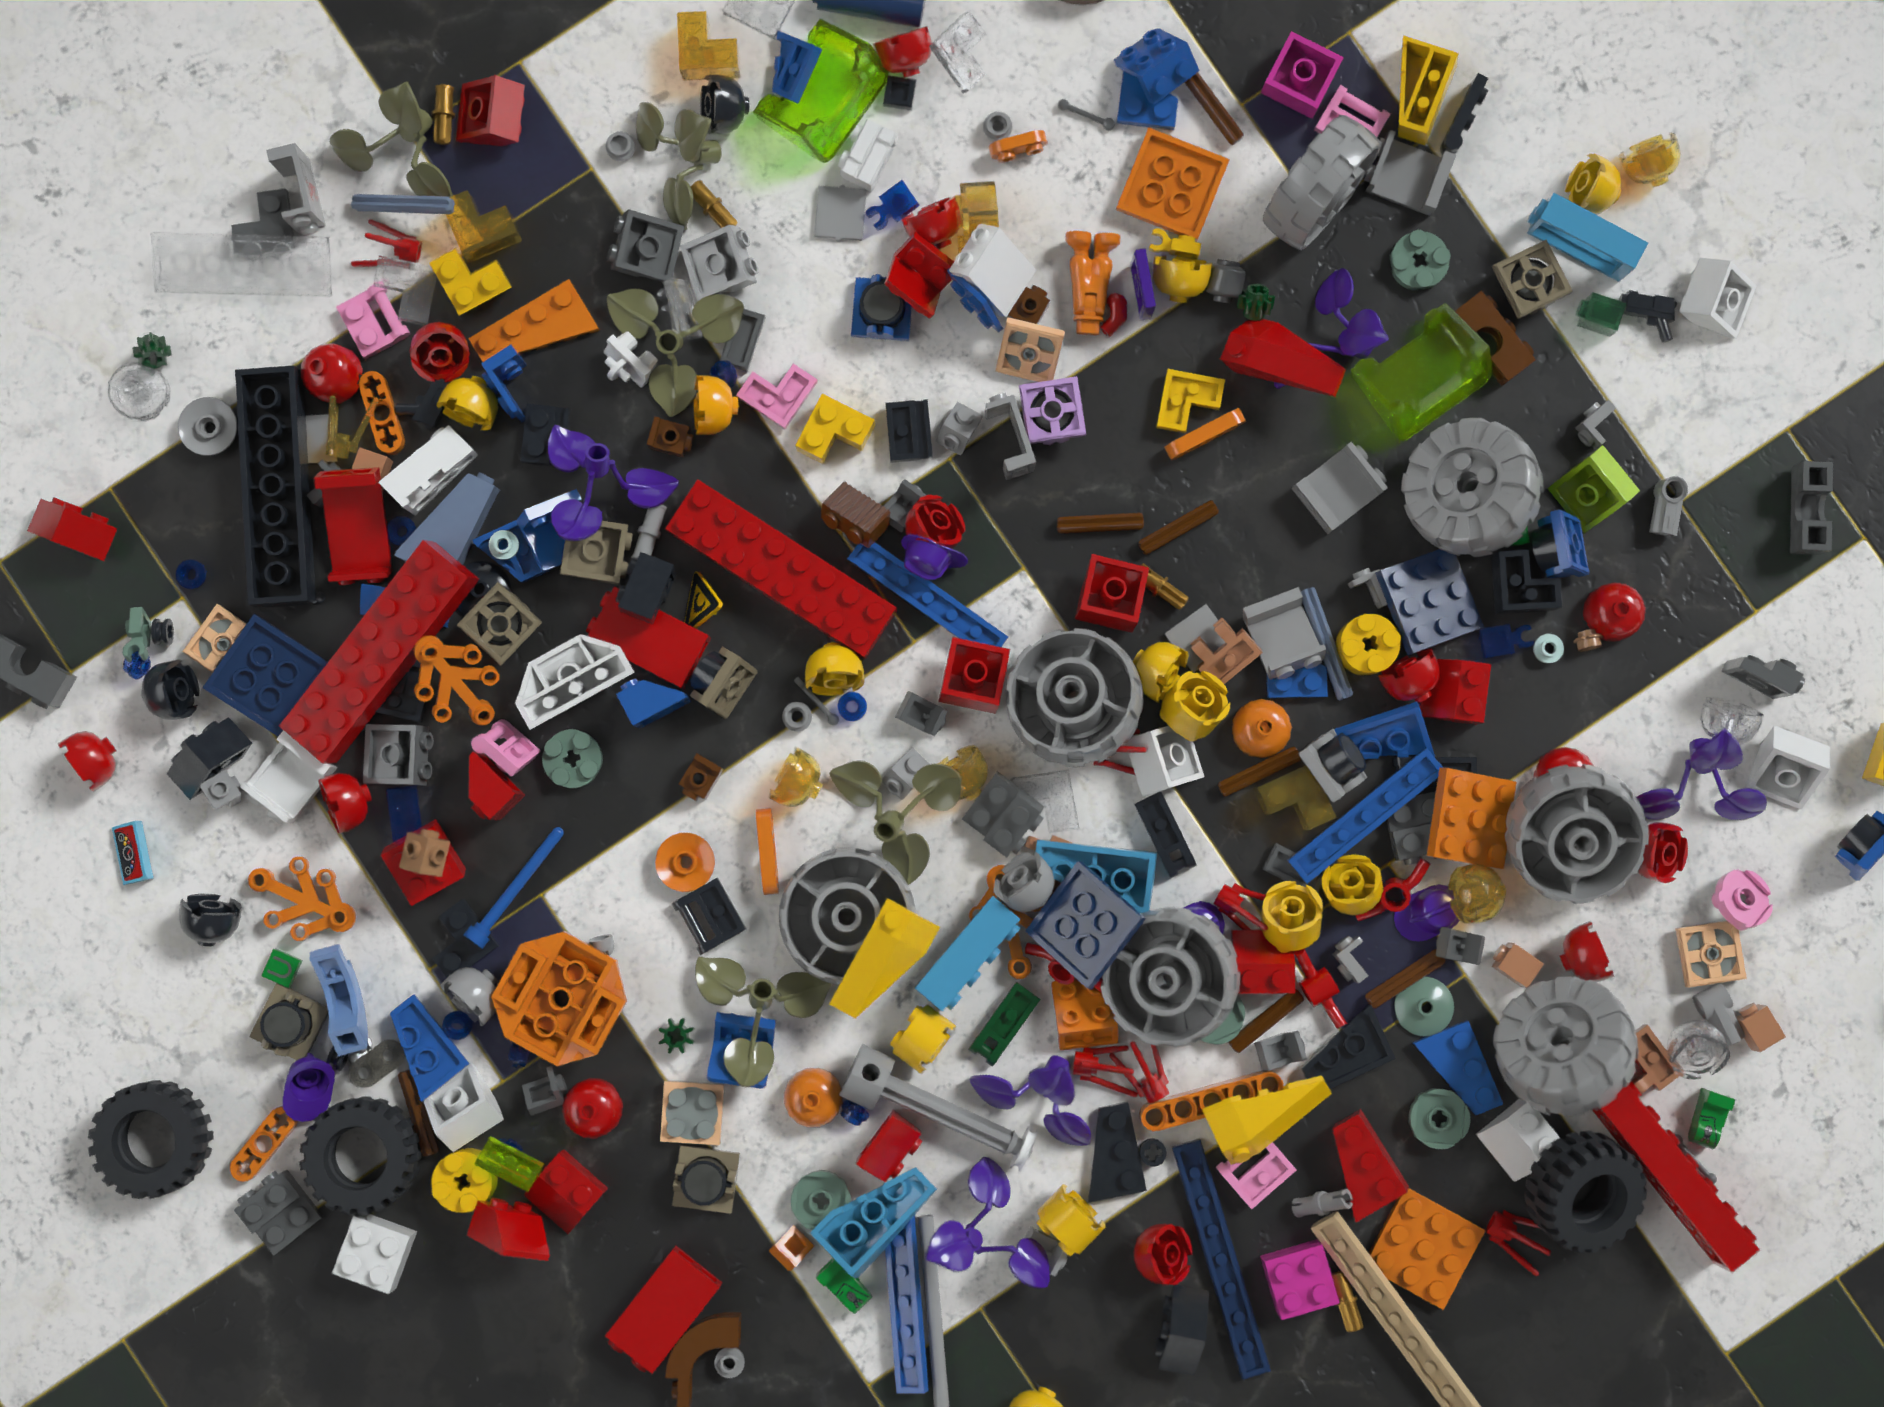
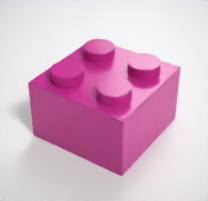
M1291 31L1265 81L1261 94L1313 119L1344 57Z
M1317 1239L1260 1256L1275 1309L1281 1320L1340 1303L1323 1245Z

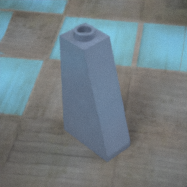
M480 472L477 477L468 473L398 548L395 556L407 561L422 540L436 542L463 565L473 545L472 540L477 537L500 491L493 485L495 480Z

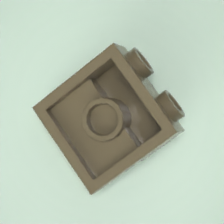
M602 521L599 530L589 538L579 541L565 540L560 575L618 585L620 579L626 578L628 562L623 561L624 550L630 551L632 533L627 532L628 525Z

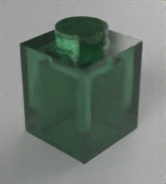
M1593 292L1585 300L1581 299L1576 311V316L1579 317L1577 326L1610 337L1618 331L1626 303Z

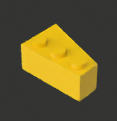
M1403 35L1398 137L1426 146L1457 68L1459 53Z

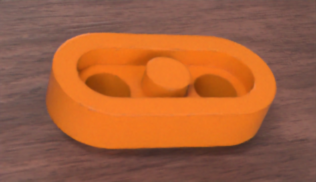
M1035 130L997 140L989 145L992 159H998L999 163H1004L1015 159V155L1038 154L1044 150L1043 147L1048 142L1044 130Z

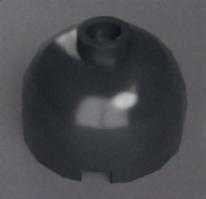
M713 74L706 75L704 79L709 81L708 86L701 87L700 114L712 120L707 134L729 133L737 129L743 121L744 114L749 113V98L744 96L742 87L731 77Z
M172 660L154 665L145 674L141 695L146 707L153 715L166 720H176L190 717L196 711L198 705L193 704L194 695L197 697L200 694L198 680L193 669L189 665L184 666L181 663L182 660Z
M202 893L189 895L187 902L183 899L180 901L179 921L183 932L191 939L196 940L199 945L207 947L214 946L217 942L230 938L238 928L241 918L242 907L238 901L230 898L229 903L218 901L221 895Z

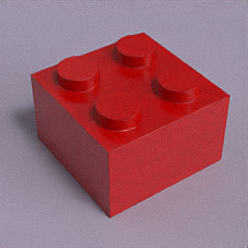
M436 819L411 832L420 834L421 829L439 832L438 838L449 841ZM407 835L384 847L381 853L382 859L411 906L462 879L466 871L451 843L449 844L442 877L419 874L399 868Z

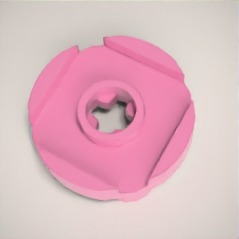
M1737 869L1723 875L1718 880L1715 893L1712 895L1713 905L1719 909L1722 916L1729 923L1741 931L1754 928L1766 922L1773 909V904L1769 905L1768 895L1771 893L1768 885L1758 874L1749 870L1743 872ZM1744 894L1746 896L1745 902L1747 905L1741 901L1740 895Z

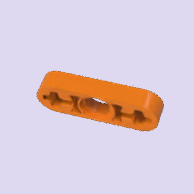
M368 371L361 376L359 388L376 445L388 455L398 454L404 448L405 438L398 415H396L388 382L380 373ZM374 378L377 382H381L376 389L381 398L386 396L385 399H376L374 392L371 389H367V386L371 385V379ZM381 405L388 406L390 410L389 417L384 421H378L374 416L375 409ZM378 427H388L390 434L393 437H397V440L393 442L394 447L390 448L387 444H383V441L387 440V434L384 429L378 430Z
M1237 408L1172 441L1164 448L1171 460L1177 459L1239 427L1246 422V419L1240 408Z
M771 808L756 809L764 895L779 894Z
M283 1106L271 1111L232 1160L230 1172L236 1180L244 1182L255 1178L297 1126L298 1121L288 1116L287 1122L290 1123L289 1125L285 1124L279 1127L276 1132L267 1129V1126L272 1129L279 1123L280 1119L277 1115L285 1114ZM261 1135L268 1136L272 1141V1147L268 1152L260 1151L257 1147V1139ZM252 1155L262 1158L261 1162L257 1158L249 1165L251 1173L246 1172L242 1174L240 1172L242 1169L241 1164H239L240 1162L248 1161Z

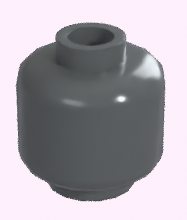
M1217 259V263L1212 264L1211 276L1205 290L1209 294L1214 295L1213 301L1230 303L1231 298H1238L1239 295H1242L1246 271L1240 267L1239 262Z

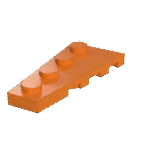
M568 279L468 339L482 362H484L509 345H512L521 355L524 352L542 349L563 340L575 339L583 334L595 333L600 331L573 284Z

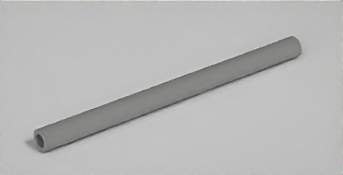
M933 1215L918 1216L934 1407H949L937 1264L925 1260L930 1240L935 1233Z

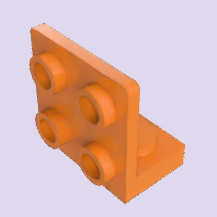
M1077 979L1069 985H1064L1057 981L1051 983L1060 1051L1118 1043V1023L1113 1018L1115 1015L1109 1004H1105L1103 995L1095 987L1087 989Z

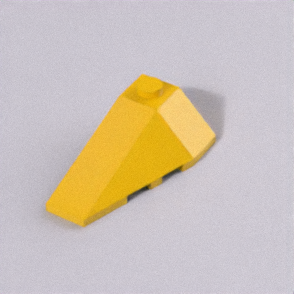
M887 898L829 1004L856 1019L927 953L940 927Z
M1321 1075L1288 1083L1283 1087V1090L1277 1092H1268V1089L1258 1090V1096L1242 1100L1240 1095L1229 1097L1204 1108L1203 1112L1222 1153L1228 1162L1233 1165L1246 1162L1250 1157L1259 1154L1332 1093Z

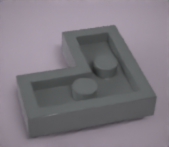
M286 189L256 192L260 221L231 225L235 254L243 256L295 248L293 228L282 218L281 212L291 210L289 192Z

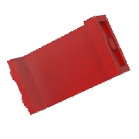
M379 467L320 471L314 477L315 489H321L331 556L332 571L328 575V582L338 581V585H349L355 583L356 580L367 579L368 583H379L385 581V578H388L393 571L382 485L379 483L381 480Z
M614 586L612 592L607 591L600 603L603 609L598 618L593 617L586 629V632L589 633L588 636L620 646L628 661L684 690L711 637L661 610L658 611L654 624L621 613L618 608L619 603L616 602L619 589Z
M675 1245L605 1335L609 1339L608 1344L619 1353L624 1351L632 1357L631 1362L642 1372L648 1370L653 1374L720 1288L722 1282Z

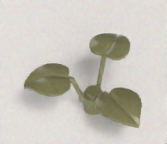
M408 81L384 91L378 100L380 110L385 118L393 124H399L397 129L370 146H366L365 140L360 133L351 129H340L332 134L329 139L334 152L343 163L351 169L360 172L369 170L373 165V158L369 152L374 151L399 133L407 142L417 141L411 161L413 170L406 174L410 188L417 196H444L456 201L446 177L439 168L427 162L417 163L422 145L426 141L424 134L432 126V119L426 111L419 109Z
M641 102L636 117V135L640 146L645 151L651 152L657 149L659 141L678 145L682 158L694 164V166L679 173L676 179L673 177L667 178L663 189V203L669 218L673 223L682 225L684 230H687V223L693 209V192L689 183L683 179L695 171L703 170V164H715L721 159V147L718 141L705 140L712 120L692 110H681L676 117L674 127L677 139L666 138L661 135L664 128V120L660 111L649 102Z
M629 289L607 296L611 318L623 334L629 332L634 338L640 339L646 336L649 326L654 330L657 336V348L662 353L668 354L672 366L662 364L656 367L649 378V389L653 398L665 410L668 416L673 417L687 408L696 395L697 390H694V384L697 374L689 365L677 367L674 353L682 348L684 337L702 329L704 338L712 343H724L732 339L740 327L744 311L743 302L723 294L703 297L692 309V316L699 324L679 333L674 329L661 332L657 325L652 322L658 316L659 307L654 296L648 291Z
M857 760L833 768L829 772L833 783L851 803L859 807H870L875 802V799H877V814L874 816L877 823L874 826V834L879 840L883 841L881 849L883 858L889 861L901 873L908 885L914 882L928 864L930 849L927 841L920 834L912 833L906 836V832L901 830L904 826V818L923 798L926 804L934 810L946 811L954 807L961 796L962 777L952 767L943 764L923 766L915 773L912 779L913 787L921 794L901 813L895 810H888L882 813V794L877 791L882 785V777L872 764Z
M698 957L695 967L697 987L701 995L708 1002L724 1006L730 1003L733 995L741 997L749 993V1003L756 1009L751 1040L749 1041L745 1038L735 1039L728 1044L724 1052V1065L727 1071L742 1087H751L760 1083L770 1073L774 1063L772 1046L767 1042H756L762 1010L768 1009L774 998L777 1002L784 1001V1008L791 1016L797 1018L811 1017L822 1007L832 983L820 980L808 972H791L778 980L777 989H775L771 981L758 979L753 982L752 986L747 985L745 989L741 990L745 985L746 975L742 966L734 960Z

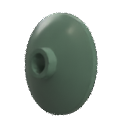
M1424 977L1396 995L1394 1010L1398 1022L1405 1030L1418 1036H1430L1444 1030L1450 1023L1454 1012V1002L1450 991L1443 983L1434 978ZM1428 1001L1431 1004V1010L1424 1013L1421 1005Z

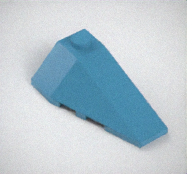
M1037 840L1036 853L1047 862L1055 880L1062 883L1077 861L1086 864L1138 912L1144 913L1150 910L1157 852Z
M915 1167L884 1183L877 1189L857 1197L854 1201L832 1210L810 1234L851 1277L858 1278L881 1255L934 1194L937 1188Z

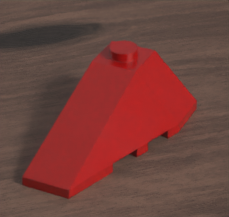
M1266 319L1258 321L1247 320L1233 330L1229 335L1220 358L1233 372L1336 397L1346 372L1344 367L1280 323Z

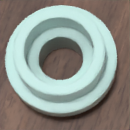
M500 530L491 536L489 550L494 557L500 560H508L518 552L519 541L512 532ZM504 539L507 540L508 547L505 550H500L498 547L499 542Z
M1544 634L1536 639L1533 651L1539 661L1553 663L1558 661L1563 655L1564 646L1558 636ZM1546 643L1553 645L1554 651L1552 654L1545 651Z

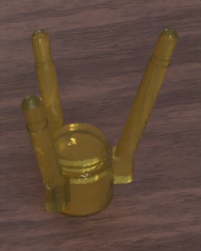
M330 396L326 455L349 459L350 452L357 453L358 443L379 402L378 397L373 398L353 440L349 441L350 435L337 432L339 406L336 403V397Z

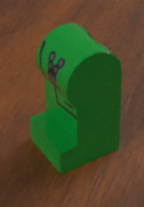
M1701 1088L1689 1128L1688 1140L1709 1149H1715L1720 1141L1722 1127L1725 1125L1729 1110H1733L1736 1100Z
M833 1257L816 1273V1279L823 1286H826L854 1314L873 1297L869 1290L859 1281L860 1279L851 1277Z

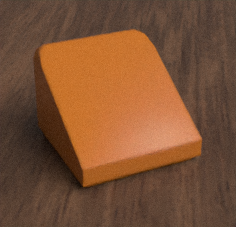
M793 1225L769 1249V1252L788 1271H791L815 1245Z

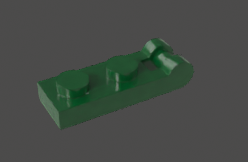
M1015 982L968 1050L975 1055L979 1053L986 1059L985 1062L993 1067L1041 999L1018 982ZM989 1036L998 1042L994 1049L985 1044Z

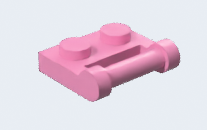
M1340 85L1314 131L1322 134L1325 127L1334 118H1337L1339 115H1346L1362 124L1378 137L1391 113L1384 109L1382 112L1351 95L1347 92V88ZM1341 102L1376 123L1372 127L1339 108L1338 105Z
M383 282L370 286L366 291L336 306L365 360L410 335L407 326L402 325L391 305ZM375 299L392 329L388 335H385L369 305V302Z
M503 719L495 722L491 730L485 734L477 735L471 742L472 749L475 752L485 753L496 763V766L501 771L508 773L511 777L533 761L541 752L538 747L513 725ZM498 738H505L507 740L500 746L494 742Z
M1273 1142L1266 1147L1268 1153L1238 1179L1232 1172L1242 1163L1231 1165L1227 1160L1225 1163L1221 1162L1215 1167L1251 1209L1296 1171L1294 1166Z

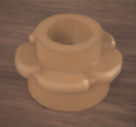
M1595 629L1578 632V638L1573 642L1577 644L1578 651L1593 650L1602 647L1600 638L1603 635L1596 634Z

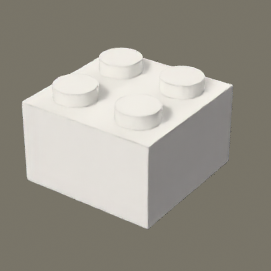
M371 1214L354 1215L332 1274L390 1294L397 1288L417 1231Z

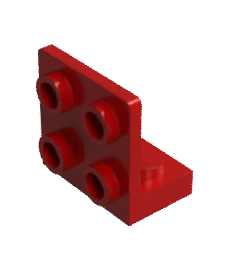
M915 231L894 253L884 284L894 295L900 296L908 302L916 312L931 319L935 314L941 291L952 281L947 270L953 265L954 261Z

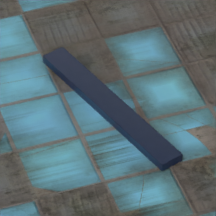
M1198 1138L1172 1146L1240 1376L1243 1380L1270 1372L1271 1369L1201 1139Z

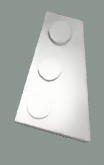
M448 425L446 428L438 429L431 436L430 441L417 449L410 457L381 479L379 483L403 508L416 516L478 454Z

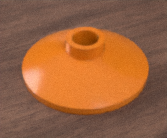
M678 833L672 835L661 844L657 851L655 859L656 871L662 882L673 890L680 892L697 890L705 885L713 874L715 867L713 850L705 839L696 834ZM685 856L689 857L692 861L691 866L688 868H684L681 865V860Z

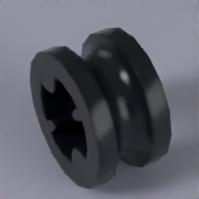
M160 619L153 620L151 636L154 645H160L162 642L165 645L172 644L174 627L171 619H165L164 622H161Z
M332 1046L326 1063L336 1066V1070L341 1071L348 1060V1054L338 1056L334 1046Z
M1146 1139L1139 1148L1140 1158L1148 1166H1159L1166 1159V1148L1158 1139ZM1151 1144L1157 1145V1150L1161 1148V1154L1156 1155L1155 1160H1148L1150 1158L1149 1155L1145 1156L1144 1153L1145 1150L1150 1149Z

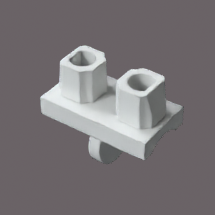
M629 332L617 338L614 335L610 336L606 341L608 345L604 350V353L608 356L605 364L611 368L607 377L611 381L620 377L625 382H628L631 378L642 388L647 384L650 373L657 364V358L648 351H645L640 357L635 356L632 351L637 347L638 342Z

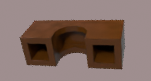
M1480 291L1455 310L1448 319L1465 340H1468L1477 333H1487L1493 337L1496 342V352L1484 364L1499 384L1503 386L1530 366L1536 359L1533 356L1534 351L1526 341H1521L1516 335V328L1508 318H1503L1497 311L1498 306L1495 300L1490 295H1485L1483 291Z

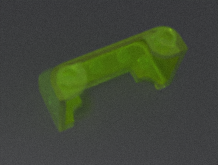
M819 19L813 29L810 30L807 42L819 47L822 51L799 103L797 104L782 97L780 99L773 94H768L759 101L753 113L761 122L822 163H827L836 155L885 87L889 72L884 69L880 56L870 43Z
M1446 302L1426 314L1423 323L1424 332L1380 364L1374 358L1362 359L1351 369L1352 378L1392 433L1401 441L1409 439L1481 388L1492 375L1490 346Z

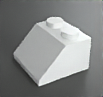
M1699 258L1698 264L1692 272L1691 282L1686 295L1682 299L1679 312L1693 324L1729 338L1737 339L1757 285L1732 261Z
M1169 726L1131 737L1128 743H1126V746L1146 748L1145 753H1128L1142 796L1204 777L1194 742L1187 741Z
M1773 726L1759 747L1746 788L1758 790L1769 798L1802 810L1830 770V746Z
M472 1061L469 1062L470 1064L424 1101L434 1133L452 1152L504 1120L496 1098Z
M1520 1099L1476 1134L1514 1182L1531 1174L1530 1168L1534 1161L1538 1162L1541 1158L1539 1154L1545 1148L1548 1150L1552 1147V1142L1560 1138L1539 1111L1533 1109L1527 1101Z

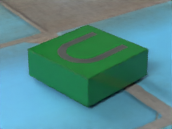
M275 948L261 976L291 988L303 960Z

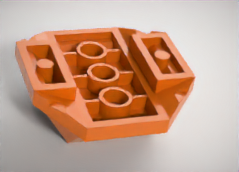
M566 931L520 944L491 996L504 1037L556 1066L597 1055L627 1002L617 959ZM558 990H564L568 993L569 1002L566 1006H560L556 1003L555 994Z

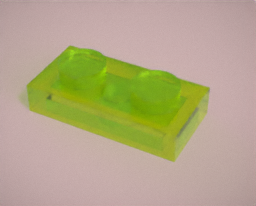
M490 1136L478 1155L475 1165L529 1192L542 1171L544 1163Z

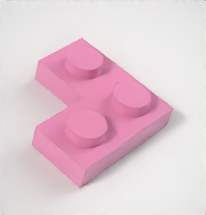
M793 363L779 385L775 387L752 371L736 396L786 430L818 383V379Z

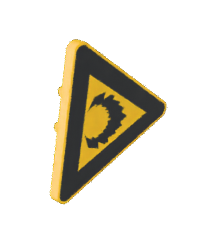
M696 571L693 574L684 623L697 629L710 617L716 615L723 604L703 575Z

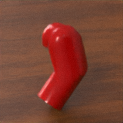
M1111 293L1108 296L1107 304L1110 307L1111 316L1100 326V330L1109 338L1128 318L1127 300L1118 293Z

